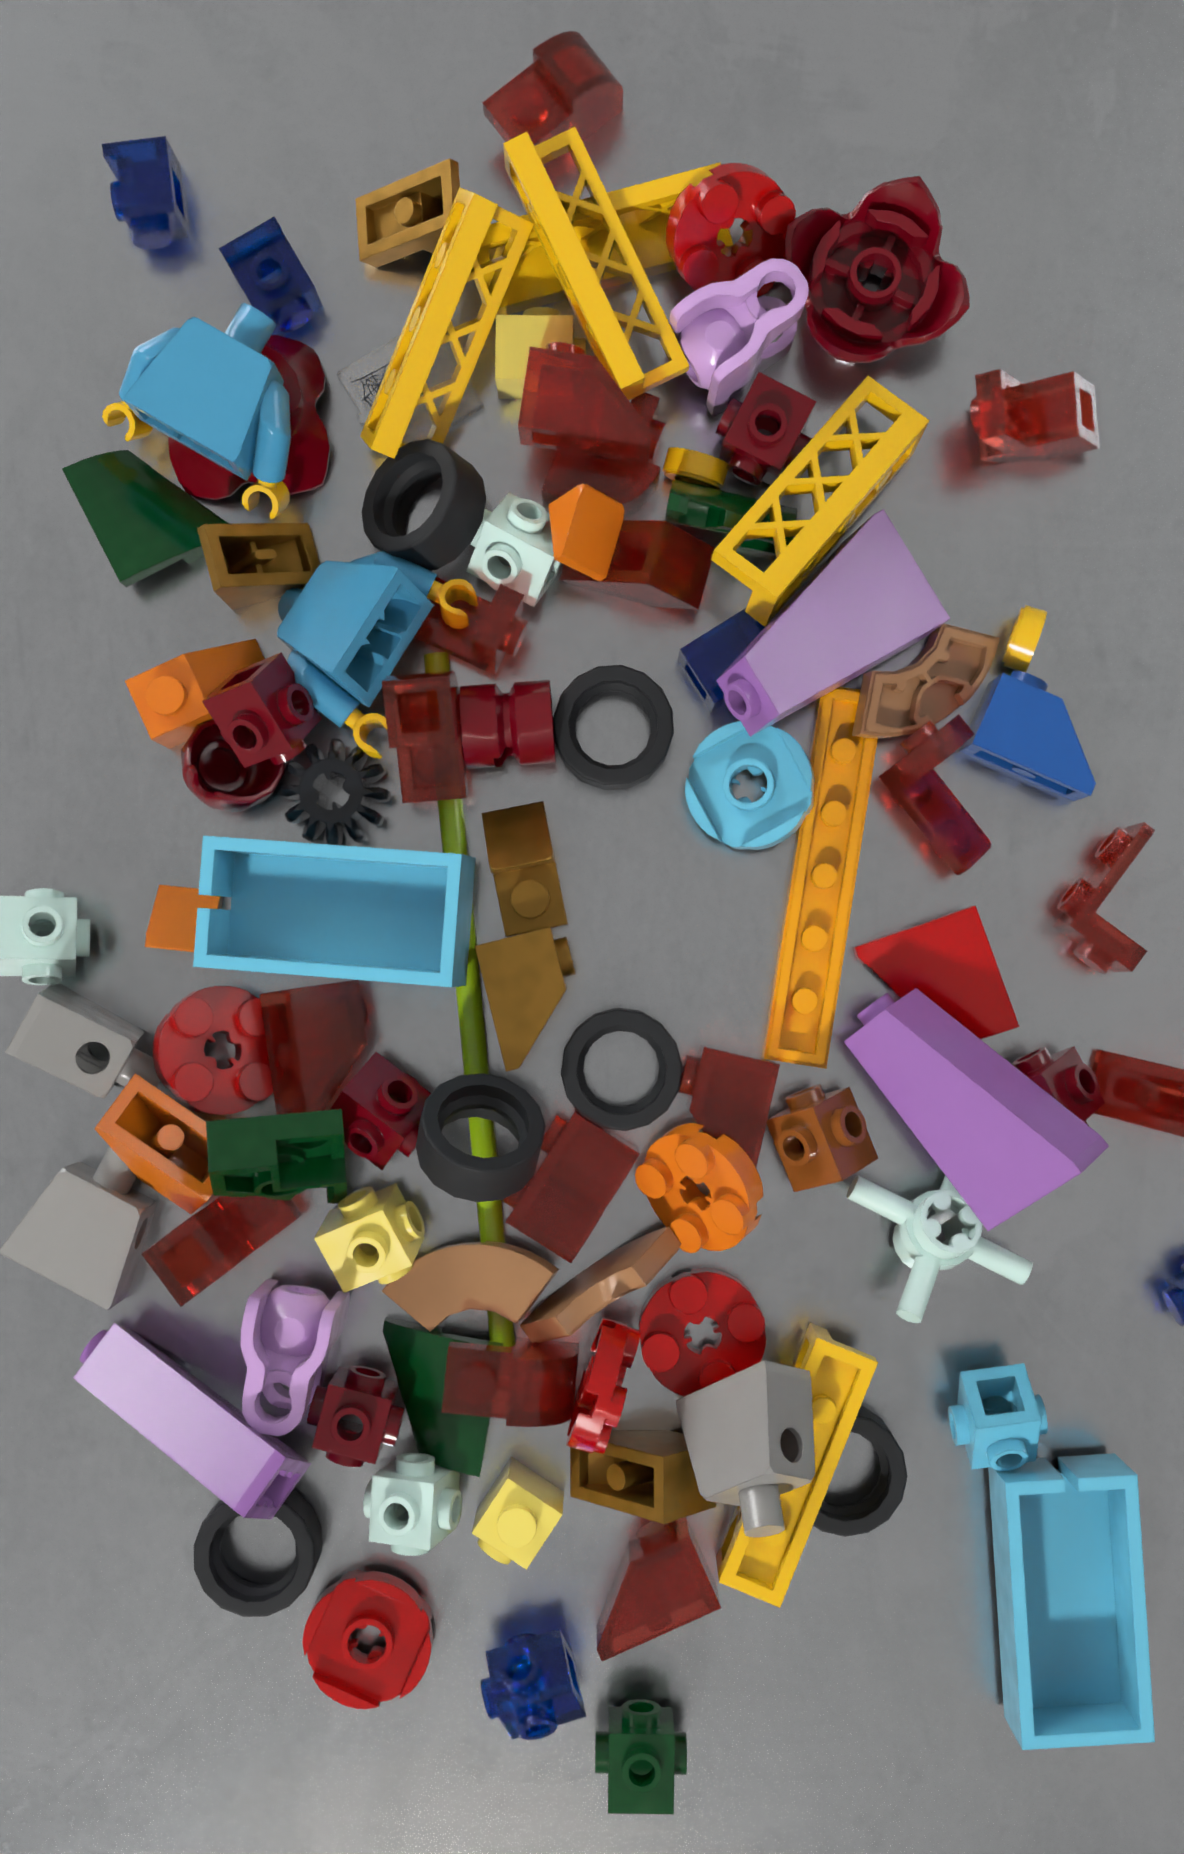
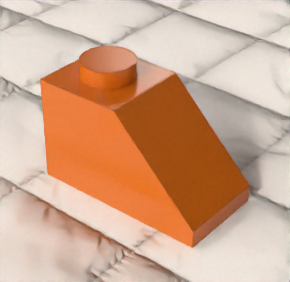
M251 639L182 654L125 680V683L151 740L171 749L186 742L197 725L213 719L202 702L233 672L266 658L258 640Z
M135 1073L94 1129L139 1180L189 1214H192L204 1205L213 1194L208 1172L206 1122Z

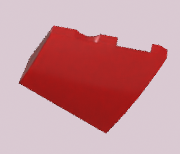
M976 905L852 947L856 958L862 964H866L893 989V993L899 999L917 988L979 1039L1020 1027Z

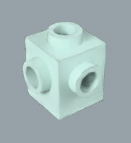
M508 492L493 512L487 509L484 510L483 521L470 544L475 549L466 572L482 579L494 590L510 594L535 607L555 580L562 564L554 560L549 513L537 502L519 498Z
M47 888L28 890L24 896H0V976H22V982L41 986L59 984L62 982V977H76V957H90V919H77V897H64L63 892Z
M404 1453L396 1456V1460L372 1475V1479L368 1482L365 1490L363 1511L365 1517L370 1518L369 1542L391 1545V1551L399 1555L418 1556L428 1553L454 1531L459 1523L462 1511V1493L459 1490L460 1472L436 1465L435 1458L428 1454Z

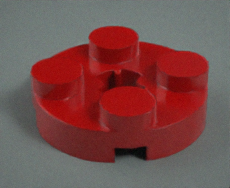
M743 163L721 164L710 169L709 171L713 175L704 178L696 187L690 183L676 199L667 222L666 245L669 256L674 260L677 272L694 291L711 283L733 281L769 259H785L787 225L795 219V205L784 194L777 183L762 170ZM736 218L743 219V222L740 224V227L743 229L740 239L734 245L724 248L725 244L720 239L717 240L720 229L731 228ZM775 281L764 284L757 292V298L765 295L772 288Z
M232 986L207 987L194 991L181 999L180 1002L174 1005L170 1013L164 1016L157 1027L153 1041L154 1067L164 1087L169 1088L174 1097L182 1101L183 1103L181 1104L190 1110L207 1115L239 1113L272 1095L276 1088L277 1080L282 1073L286 1055L284 1033L277 1020L276 1011L273 1006L265 999L257 998L244 989ZM215 1032L226 1034L227 1042L235 1046V1057L227 1059L230 1065L224 1069L217 1068L216 1059L205 1056L204 1053L205 1042L213 1043L216 1041L212 1036Z
M714 1268L691 1269V1272L680 1273L673 1278L671 1276L660 1282L645 1301L639 1318L640 1342L645 1364L664 1387L683 1397L761 1362L766 1348L765 1318L750 1290L736 1277ZM705 1317L713 1319L718 1323L717 1326L713 1327V1332H720L717 1342L714 1345L705 1344L702 1349L691 1347L688 1343L692 1341V1337L690 1335L684 1336L688 1323L700 1325Z
M602 1317L590 1349L591 1352H595V1356H591L579 1384L567 1432L569 1437L566 1446L588 1453L594 1451L604 1454L612 1427H617L623 1410L627 1388L622 1387L626 1369L631 1368L641 1330Z
M351 1570L342 1575L338 1582L326 1588L311 1610L305 1625L302 1642L304 1655L307 1653L308 1662L314 1671L312 1677L319 1689L329 1698L342 1705L364 1710L377 1708L380 1702L392 1700L400 1695L399 1699L410 1693L418 1685L427 1669L433 1646L432 1613L427 1601L420 1597L417 1591L404 1580L391 1574L377 1571ZM368 1625H371L380 1630L379 1636L385 1637L386 1646L384 1648L373 1646L369 1654H366L356 1648L359 1638L352 1639L351 1633L356 1628L365 1629Z

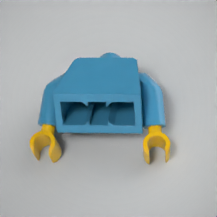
M242 303L225 333L199 318L192 317L181 328L173 327L140 344L133 350L119 390L120 398L123 401L112 403L103 410L102 418L107 426L119 425L123 423L127 416L129 420V430L125 435L127 442L146 437L155 428L246 481L251 473H253L258 481L247 488L242 496V505L249 512L257 507L260 492H264L271 499L272 510L270 512V519H274L283 512L290 502L288 488L282 481L286 476L291 444L289 393L283 386L284 380L275 363L261 354L276 328V324L272 319L255 307Z
M384 551L373 553L351 562L325 561L320 564L303 590L291 588L281 596L278 604V613L282 623L277 629V637L291 649L287 662L294 672L295 683L302 685L309 692L314 708L339 728L344 724L349 726L353 730V737L357 745L368 756L378 759L382 758V755L366 742L369 732L375 728H384L397 739L396 730L384 716L378 713L363 714L357 709L360 703L368 707L371 706L433 608L434 604L430 600L440 604L442 619L447 625L456 629L468 627V615L461 609L450 606V604L457 600H463L470 605L478 606L476 592L468 581L452 579L444 584L435 581L436 573Z

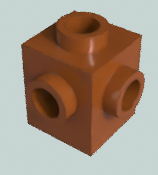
M821 1084L802 1089L785 1098L788 1105L787 1109L765 1120L773 1138L775 1149L781 1158L794 1192L843 1181L879 1159L867 1131L865 1118L857 1106L850 1087L824 1094Z

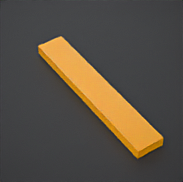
M838 687L817 700L809 751V760L815 778L814 805L796 834L763 1045V1059L827 1068L878 738L852 736L860 695L859 689Z

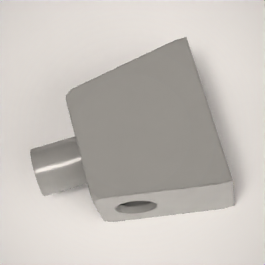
M60 983L50 985L37 994L5 1053L103 1099L106 1098L116 1082L125 1087L135 1073L156 1088L160 1083L154 1067L153 1057L136 1049L144 1031ZM90 1042L103 1044L109 1051L110 1059L106 1061L97 1059L90 1051Z
M109 1146L97 1170L81 1162L63 1167L0 1249V1254L94 1304L109 1310L125 1299L130 1289L156 1209V1202L152 1198L131 1188L136 1176Z
M764 1360L676 1400L677 1412L700 1494L706 1501L740 1506L744 1534L748 1537H767L783 1532L785 1525L780 1495L811 1483L815 1475L810 1371Z

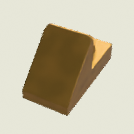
M449 158L355 199L359 261L377 268L421 250L430 253L434 252L460 187L459 164L457 161Z
M540 801L481 813L489 867L494 877L505 937L548 927L554 928L568 925L544 802Z

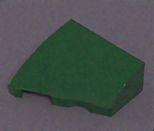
M129 450L95 455L62 468L119 582L125 587L181 559L190 564L204 557L197 528L203 524H229Z
M673 479L665 521L728 534L758 499ZM780 505L782 521L797 520V508ZM769 513L761 522H770ZM794 536L785 537L786 546L793 540ZM773 538L746 539L738 548L776 556Z
M342 1109L206 1121L208 1172L214 1196H261L273 1200L289 1201L295 1195L311 1188H327V1202L332 1204H339L347 1196Z
M386 1317L383 1325V1335L418 1453L433 1456L435 1464L443 1468L480 1477L503 1343L442 1333L443 1327L439 1326L429 1332L420 1323Z

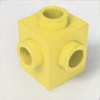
M395 1183L376 1192L371 1186L364 1187L346 1196L339 1202L337 1208L329 1211L314 1239L342 1291L345 1293L375 1280H378L380 1284H388L406 1275L413 1268V1263L425 1238V1227L416 1205L412 1201H405Z

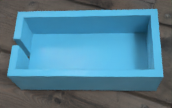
M203 836L198 895L232 898L231 910L197 908L193 967L440 987L466 986L476 858L455 853Z
M1115 1453L1058 1457V1470L1046 1458H1036L1034 1462H1026L1021 1467L1008 1471H998L988 1467L1004 1718L1021 1749L1033 1750L1155 1742L1138 1475Z

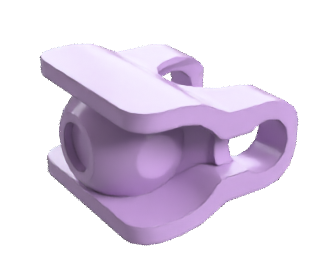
M769 259L733 281L711 283L697 289L671 310L669 324L690 366L686 374L696 386L709 390L706 407L712 416L725 411L732 398L739 401L749 390L758 372H763L781 360L790 351L797 331V320L801 317L809 292L807 280L799 268L792 262L785 259ZM773 281L781 282L790 289L793 299L786 305L781 299L775 297L761 296L757 298V292L764 284ZM780 334H782V336H781L776 342L771 343V342L774 341Z
M267 1279L249 1296L241 1327V1350L247 1366L242 1397V1414L247 1424L253 1430L260 1434L282 1436L291 1432L300 1423L308 1405L312 1402L317 1385L322 1386L324 1382L329 1351L341 1335L347 1320L350 1292L337 1291L334 1297L329 1300L321 1290L299 1285L280 1286L279 1280ZM282 1384L288 1386L290 1389H285L282 1386ZM261 1391L271 1405L290 1409V1413L277 1417L266 1413L260 1405Z

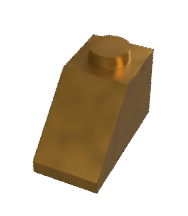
M551 927L475 946L506 1072L520 1068L567 989L564 977L576 974L567 937L554 940Z
M611 1430L604 1454L594 1451L588 1453L570 1447L571 1497L662 1524L716 1507V1502L706 1501L699 1492L685 1437L682 1433L669 1430Z

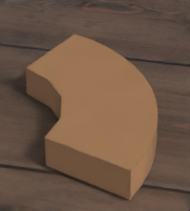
M944 623L930 633L925 648L908 666L896 671H870L864 673L852 736L864 738L899 737L923 731L943 720L959 706L964 705L982 684L995 657L1000 638Z
M668 1226L629 1242L595 1262L558 1289L520 1324V1327L532 1343L571 1336L588 1319L608 1304L629 1292L647 1286L677 1253L678 1247L681 1245L680 1241Z
M495 1241L460 1243L438 1248L416 1259L413 1263V1268L406 1275L394 1282L388 1283L382 1292L429 1332L438 1327L450 1315L469 1309L493 1311L514 1323H518L523 1319L559 1269L546 1259L515 1245Z

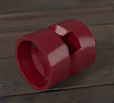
M550 680L514 682L509 693H502L496 684L460 686L461 734L467 769L502 767L507 756H514L520 765L556 763Z

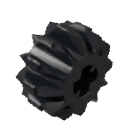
M331 739L327 759L324 758L323 753L316 745L309 744L305 751L312 765L306 769L298 762L290 761L286 767L291 774L301 779L299 785L287 784L280 787V795L282 797L301 801L285 813L287 821L294 824L308 819L303 828L302 837L311 842L321 835L325 827V838L329 845H341L344 827H346L349 836L355 842L361 843L365 841V832L359 821L364 817L376 826H381L384 821V817L380 813L369 808L370 803H384L391 799V793L387 789L369 786L386 774L384 767L378 763L362 769L368 755L359 746L355 747L345 759L346 750L343 741L340 739ZM339 778H344L345 781L342 788L349 794L348 801L343 806L333 802V810H327L329 798L322 793L324 786L329 781L338 786Z

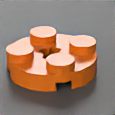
M696 1123L678 1125L656 1140L647 1150L645 1161L637 1167L635 1180L638 1188L647 1196L656 1215L666 1227H670L680 1241L681 1245L678 1248L688 1253H696L701 1248L710 1251L727 1250L736 1246L758 1225L761 1215L756 1216L757 1202L763 1198L762 1181L752 1160L734 1140L725 1134L715 1139L707 1133L698 1132L704 1125ZM704 1182L710 1193L707 1196L704 1195L696 1184Z

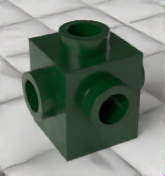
M645 1699L627 1701L622 1707L608 1706V1731H595V1774H607L608 1814H674V1775H686L687 1738L686 1732L674 1731L672 1707H660L658 1703Z

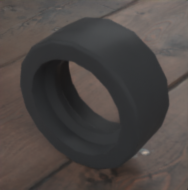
M431 439L409 442L398 449L395 459L388 457L381 464L365 492L361 512L364 533L376 549L418 564L430 571L438 570L456 560L471 544L483 521L487 500L483 478L472 464L445 444ZM439 478H443L440 498L432 514L419 528L406 535L407 517L415 499L429 484Z
M624 665L598 666L577 676L560 695L553 715L555 746L565 767L582 782L604 790L627 789L650 778L664 762L674 735L673 710L663 689L644 672ZM620 691L632 695L644 706L650 718L651 734L646 748L637 758L622 765H606L594 761L582 750L576 738V720L580 709L590 698L602 692Z
M615 1008L592 1015L575 1029L564 1048L561 1077L567 1098L582 1117L601 1128L628 1131L647 1126L668 1111L680 1090L683 1065L677 1043L660 1022L641 1011ZM616 1031L632 1032L647 1040L656 1052L659 1063L658 1079L651 1093L640 1102L624 1107L609 1105L598 1099L587 1086L583 1072L585 1056L592 1044L603 1035Z
M484 1073L460 1075L440 1084L425 1100L420 1118L416 1142L420 1168L433 1185L453 1197L469 1201L486 1202L502 1200L522 1190L535 1174L546 1126L540 1106L522 1087L506 1078ZM479 1117L495 1121L507 1128L519 1144L516 1150L504 1156L482 1158L465 1154L452 1146L442 1134V1130L445 1125L458 1119Z
M862 1406L859 1409L851 1432L860 1434L870 1441L877 1451L881 1467L878 1483L870 1494L856 1503L839 1506L823 1500L813 1525L822 1532L844 1537L869 1533L889 1520L903 1500L908 1477L904 1453L882 1419Z
M294 1489L274 1517L280 1519L291 1530L295 1539L296 1556L291 1569L281 1579L271 1584H254L241 1579L225 1563L221 1553V1540L226 1527L236 1517L241 1515L220 1500L202 1522L194 1543V1571L204 1593L221 1609L242 1617L269 1616L289 1607L307 1588L322 1552L321 1526L312 1506Z

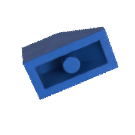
M1012 671L1011 676L1005 673L1000 674L989 682L959 751L1069 800L1076 801L1091 796L1096 782L1063 699L1046 692L1048 684L1029 673Z

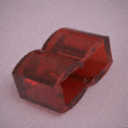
M576 1109L573 1110L567 1120L559 1115L554 1117L544 1133L541 1150L546 1154L537 1167L535 1174L522 1190L503 1199L504 1203L512 1207L505 1221L507 1224L569 1263H572L583 1247L604 1210L640 1155L637 1147L610 1130L601 1128L585 1119Z

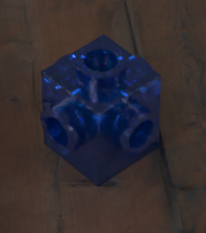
M560 1629L540 1635L532 1633L519 1634L506 1640L503 1646L485 1651L490 1676L481 1679L480 1682L485 1709L490 1720L499 1718L512 1740L516 1738L525 1740L541 1739L554 1733L558 1725L586 1717L574 1655Z

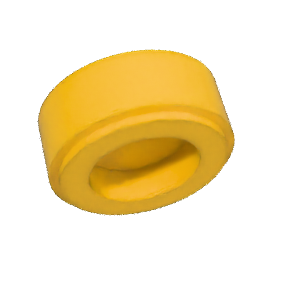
M670 447L668 448L662 471L666 477L672 480L677 479L719 490L724 486L728 472L726 468L728 463L702 452Z
M1028 605L1020 608L1002 658L1004 666L1022 672L1027 671L1040 638L1047 611Z

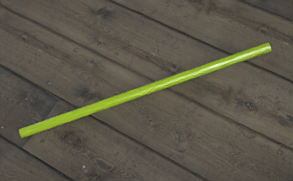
M433 652L425 654L423 657L442 853L464 854L468 856L449 654L447 652ZM472 901L466 986L456 987L464 1075L482 1073L489 1075L479 962L475 949L477 942ZM479 1117L468 1118L472 1155L482 1158L497 1157L494 1121ZM502 1200L476 1202L480 1242L495 1241L506 1243ZM487 1311L490 1341L503 1343V1348L515 1346L514 1322L496 1312Z

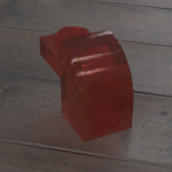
M568 31L555 35L532 50L533 63L482 102L485 117L505 142L528 132L534 146L573 127H576L582 141H584L623 111V87L579 32Z
M1001 369L975 375L977 396L971 401L970 416L974 431L978 435L980 459L998 463L1039 461L1100 449L1095 386L1076 372L1072 371L1024 384Z
M646 392L632 398L613 448L564 430L541 489L543 506L549 508L548 504L580 484H587L622 503L625 510L624 519L635 514L645 506L657 489L661 467L641 460L642 457L650 460L654 459L665 431L666 423L657 420L660 398Z
M451 670L386 676L382 681L388 741L389 748L397 749L402 803L467 798L469 792L461 734L460 691L455 672Z
M219 1196L141 1255L179 1306L182 1307L234 1268L248 1255L297 1220L302 1213L292 1200H273L261 1196Z
M517 1337L515 1348L450 1341L447 1353L442 1413L506 1419V1426L516 1427L552 1426L569 1421L573 1417L579 1343L552 1340L532 1343L529 1338Z

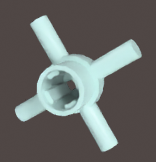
M859 1175L854 1178L848 1189L847 1199L897 1223L893 1233L895 1252L901 1261L911 1268V1272L896 1314L908 1322L921 1323L939 1270L952 1269L966 1259H969L1019 1285H1023L1027 1281L1032 1271L1033 1263L981 1237L983 1224L946 1175L940 1190L927 1191L913 1201H909ZM941 1230L945 1236L943 1243L936 1239L940 1235Z

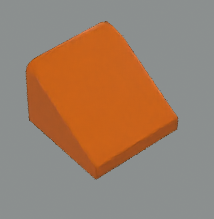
M580 484L548 504L554 560L600 582L607 577L624 519V505L587 484Z
M159 885L146 932L145 947L194 952L197 908L222 909L223 897L198 895L199 889Z

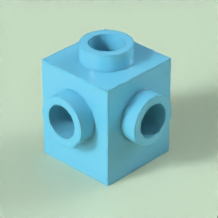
M1025 1364L960 1372L957 1405L948 1407V1418L953 1442L956 1446L965 1445L971 1470L991 1467L998 1471H1008L1019 1468L1026 1462L1036 1461L1039 1436L1047 1434L1048 1423L1043 1400L1039 1394L1034 1395Z

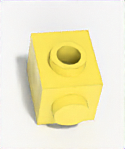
M549 307L529 308L523 312V315H496L495 381L498 399H573V378H586V338H574L573 315H561L560 311Z
M511 1457L476 1510L472 1534L479 1538L477 1541L479 1547L488 1556L502 1564L508 1565L512 1560L527 1570L563 1515L564 1491Z

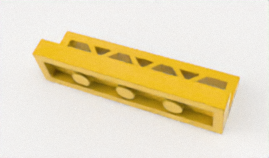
M576 127L566 130L534 146L528 132L504 142L505 169L530 221L534 223L533 228L618 405L687 372L690 367ZM567 152H570L580 173L573 196L555 190L543 165ZM585 186L594 204L581 200ZM576 213L603 222L609 235L601 256L583 249L572 226ZM613 247H615L623 264L609 259ZM605 272L632 282L637 296L630 316L612 309L601 286ZM642 305L651 324L637 319ZM633 331L658 339L669 362L643 374L629 345Z
M721 162L607 192L647 277L676 270L674 260L669 256L666 245V227L671 209L679 194L690 183L696 187L704 178L713 175L709 170L721 165ZM591 197L581 199L594 204ZM576 213L572 226L583 249L601 256L609 235L603 222ZM527 214L520 216V217H522V218H524V219L530 221V219H529V217H528ZM500 222L490 224L477 255L480 265L502 256L512 228ZM534 228L531 230L497 315H510L529 308L568 299ZM721 228L717 240L720 239L725 244L724 248L732 246L733 241L730 230ZM613 247L609 259L623 264L615 247ZM495 271L483 275L488 288ZM605 272L601 286L602 289H606L631 281Z
M459 187L360 437L370 449L395 459L398 449L408 443L403 441V437L416 406L425 403L433 423L426 439L444 443L534 223L499 207L498 204L474 192ZM492 219L512 228L502 256L480 265L477 255ZM495 271L488 288L483 275ZM474 280L482 300L480 310L475 319L454 327L451 319L467 282ZM470 333L462 351L458 338ZM449 342L457 362L452 378L428 388L426 381L440 346ZM445 394L437 411L433 399Z
M867 376L713 551L711 560L752 590L745 612L764 627L767 626L910 459L930 421L870 376ZM866 402L894 422L886 432L859 433L856 413ZM845 427L846 434L838 435L839 432ZM871 449L863 458L862 450ZM849 450L852 464V472L849 475L821 477L818 456L822 452ZM808 470L809 478H800ZM833 492L825 502L824 493ZM812 494L815 514L810 520L782 521L779 501L784 495ZM769 513L770 522H761ZM795 536L786 546L785 537ZM773 538L776 559L765 572H762L736 552L746 539Z
M813 1323L808 1325L792 1367L810 1371L815 1475L811 1483L780 1495L785 1530L779 1534L767 1537L745 1536L741 1507L736 1506L716 1555L719 1583L779 1608L782 1605L878 1364L874 1356L833 1340L827 1329Z

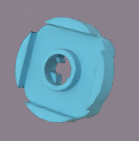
M741 721L733 722L709 734L699 744L693 755L694 761L689 768V778L686 777L685 785L688 808L697 824L708 835L733 849L760 850L783 842L799 829L805 817L813 808L815 778L810 760L796 739L779 728L770 725L750 737ZM746 769L754 776H760L764 773L767 778V788L761 787L764 795L755 802H752L747 796L736 799L734 796L733 785L741 784L735 778Z

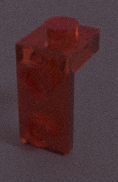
M438 577L435 578V581L444 584L447 582ZM500 584L492 602L478 596V606L470 605L463 600L454 601L450 606L459 608L468 615L469 625L463 629H456L447 625L442 619L440 604L430 600L434 606L414 638L495 675L505 654L514 657L526 635L529 621L522 618L524 594Z
M959 714L939 729L929 720L900 743L906 754L879 776L890 791L895 803L907 812L929 840L936 855L944 860L956 875H961L969 870L992 847L989 838L933 769L974 735V732Z
M1145 822L1128 826L1125 830L1121 827L1115 828L1102 842L1095 854V857L1101 861L1087 881L1083 878L1076 880L1065 892L1057 906L1063 914L1053 927L1078 945L1073 951L1078 959L1102 974H1106L1109 969L1113 972H1132L1147 952V950L1096 913L1102 902L1155 832V829Z

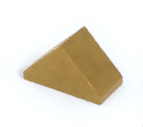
M309 523L203 524L197 528L213 590L232 610L281 597L291 588L303 590L320 565Z

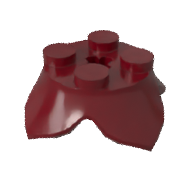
M920 176L901 178L878 185L867 192L853 211L848 214H840L828 207L811 209L787 225L785 260L795 264L808 282L809 292L804 306L807 313L808 329L812 338L823 350L836 359L852 363H871L883 359L896 349L924 344L940 337L960 321L970 307V295L965 276L958 266L944 261L940 256L939 246L943 229L940 210L929 188ZM869 274H875L882 279L879 288L883 290L869 291L859 281H865Z
M271 335L261 354L275 363L284 380L283 386L289 393L291 444L286 476L282 481L287 486L289 494L293 495L323 486L328 471L330 456L327 430L316 410V402L325 389L326 376L320 358L313 348L297 340L280 335ZM169 437L168 439L169 457L178 481L185 492L191 496L219 500L232 496L243 484H254L258 481L253 473H251L246 481L173 438Z

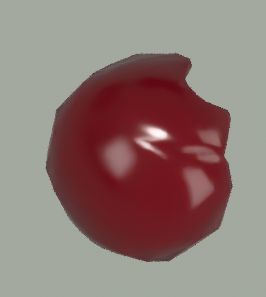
M213 719L197 725L181 749L182 773L187 787L201 802L213 809L241 812L260 804L273 793L285 774V762L273 765L270 759L244 768L230 745L222 737L220 729Z

